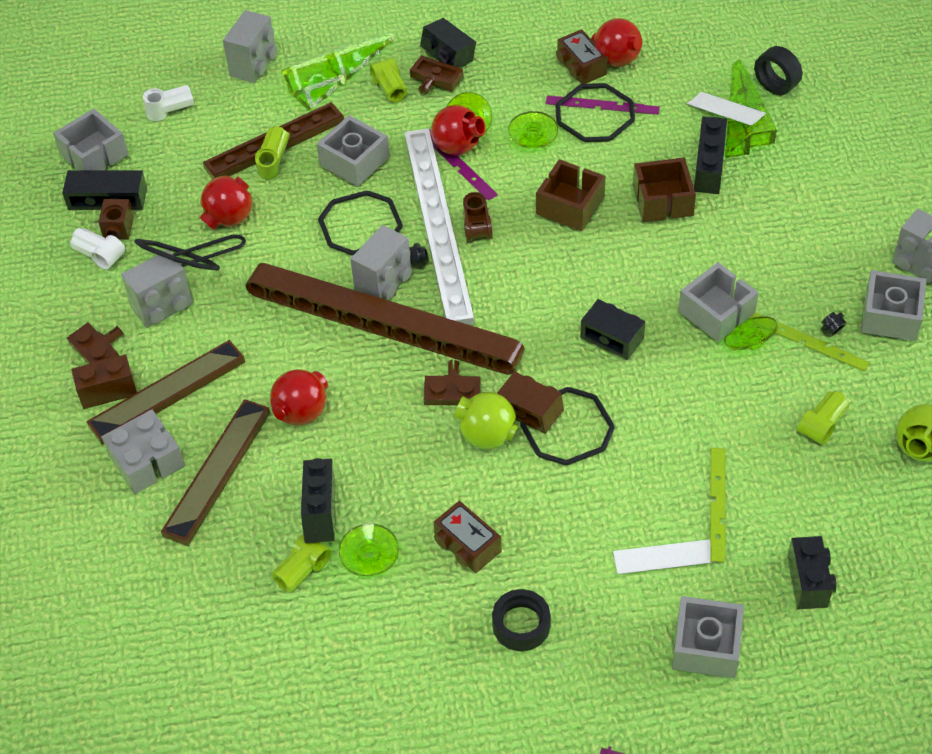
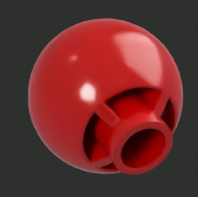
M614 18L606 21L591 37L596 49L608 57L607 65L613 67H622L632 63L638 57L643 44L642 36L637 26L623 18Z
M451 105L443 108L436 114L431 125L430 135L435 145L444 153L463 155L477 145L480 136L485 134L486 127L483 118L476 116L469 108L461 105Z
M220 176L212 179L206 184L201 193L200 204L204 212L199 218L213 230H216L219 225L233 227L242 223L248 217L252 208V196L247 190L250 186L239 176L236 179L231 176Z
M302 369L290 370L280 375L270 391V404L274 416L287 424L295 426L306 425L316 420L326 405V389L328 388L326 378L318 371L311 373Z

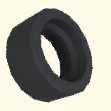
M773 46L767 49L757 58L754 65L755 75L759 83L767 91L775 95L787 94L802 80L803 71L799 60L790 50L781 46ZM771 62L777 64L782 69L786 80L774 72Z
M526 589L511 590L501 595L494 604L492 611L493 632L499 643L510 650L521 652L533 650L545 641L551 627V615L549 605L542 596ZM524 607L535 611L539 615L540 621L536 629L527 633H516L504 626V615L513 608Z

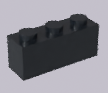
M702 116L694 184L695 192L719 194L727 118Z
M67 170L62 194L68 210H101L104 199H129L132 210H143L147 185L143 170Z
M332 458L303 460L301 520L305 543L335 541L336 485Z

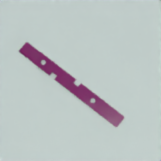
M548 95L545 104L556 105L563 97ZM571 97L561 105L594 109L595 106H601V109L630 112L629 103L623 102V105H617L618 102ZM634 103V106L637 107L634 110L637 113L659 115L660 106Z
M432 140L433 148L454 168L458 166L460 168L458 172L475 189L482 193L487 200L498 196L458 155L444 153Z

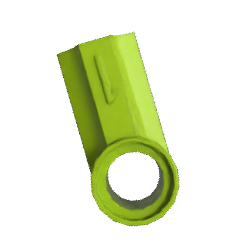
M392 57L370 64L372 79L375 85H380L387 100L394 103L402 101L404 96L407 95V88L400 77L395 59Z
M269 127L261 149L255 154L257 173L263 179H273L279 173V164L290 138V134L281 127ZM266 162H271L270 165H263Z
M837 390L834 392L829 391L814 410L809 409L799 422L797 431L824 445L832 435L836 423L848 410L850 402L843 393Z
M302 534L294 543L291 554L271 573L272 579L285 592H292L313 570L319 571L328 563L332 551L321 542L305 543L304 535Z

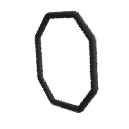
M606 83L580 84L555 105L557 124L583 142L611 141L635 121L633 100ZM606 88L629 103L630 119L610 136L584 137L561 121L560 106L581 89Z
M362 191L331 200L318 219L327 245L349 255H354L359 250H351L332 243L323 219L334 204L367 195L388 202L398 225L394 231L399 233L403 224L392 199L371 191Z
M134 240V243L140 248L174 262L198 269L215 271L220 269L219 265L209 259L201 261L205 263L201 264L171 255L151 246L169 249L173 252H179L184 249L158 241ZM191 252L183 254L192 259L201 257Z
M565 387L558 391L561 395L569 392L593 399L609 426L601 447L567 460L542 453L526 424L520 422V427L535 454L539 458L562 465H570L604 452L615 429L613 421L598 396L572 387Z

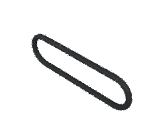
M228 235L173 253L172 255H183L232 238L242 240L237 246L191 260L198 263L237 250L245 245L246 240L242 235Z

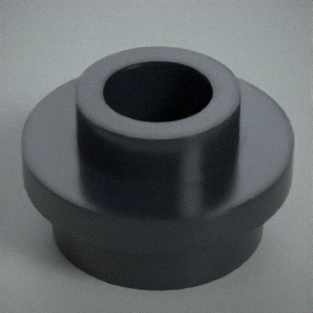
M419 242L414 243L413 246L409 247L411 265L413 268H425V262L429 260L426 247H421Z
M832 312L826 316L821 322L823 324L820 329L822 333H827L829 337L838 333L847 324L843 319L845 315L842 312L837 315L835 312Z

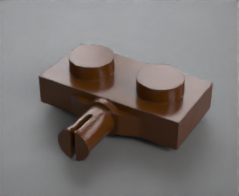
M422 55L410 69L411 78L423 81L418 89L420 93L423 94L424 92V95L428 93L432 86H438L453 92L464 77L463 69Z
M87 322L66 339L88 364L119 356L111 343L123 336L124 333L116 326L104 335L97 332Z
M453 360L448 361V375L425 376L424 405L458 406L462 396L470 399L480 393L481 378L480 376L459 375V361L454 360L453 369Z

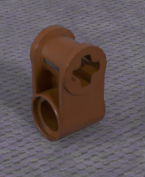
M479 192L468 193L463 198L466 242L487 237L488 240L493 239L491 218L488 214L485 196Z

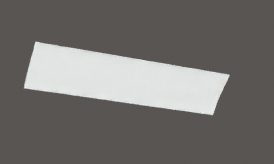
M700 92L694 99L686 103L748 125H753L766 114L765 112L704 92Z
M710 539L613 551L617 574L712 563L710 562Z

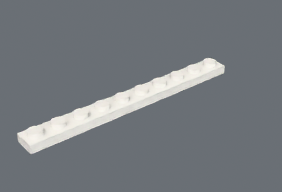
M429 128L404 132L445 318L473 325L474 316Z

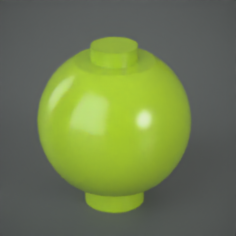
M493 392L478 393L470 399L462 396L453 417L460 421V430L464 438L473 446L481 449L498 448L504 444L506 439L511 441L518 428V425L513 424L516 414L510 402L503 396Z
M920 404L908 409L899 419L896 428L897 441L902 451L910 458L920 462H932V404Z

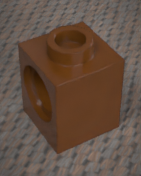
M104 199L98 220L102 236L106 238L108 235H112L118 239L129 240L134 219L130 200Z

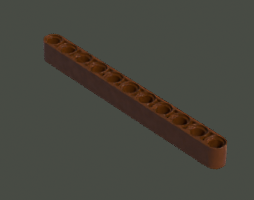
M259 263L245 284L246 290L257 298L502 374H512L525 351L523 344L514 338L267 263Z

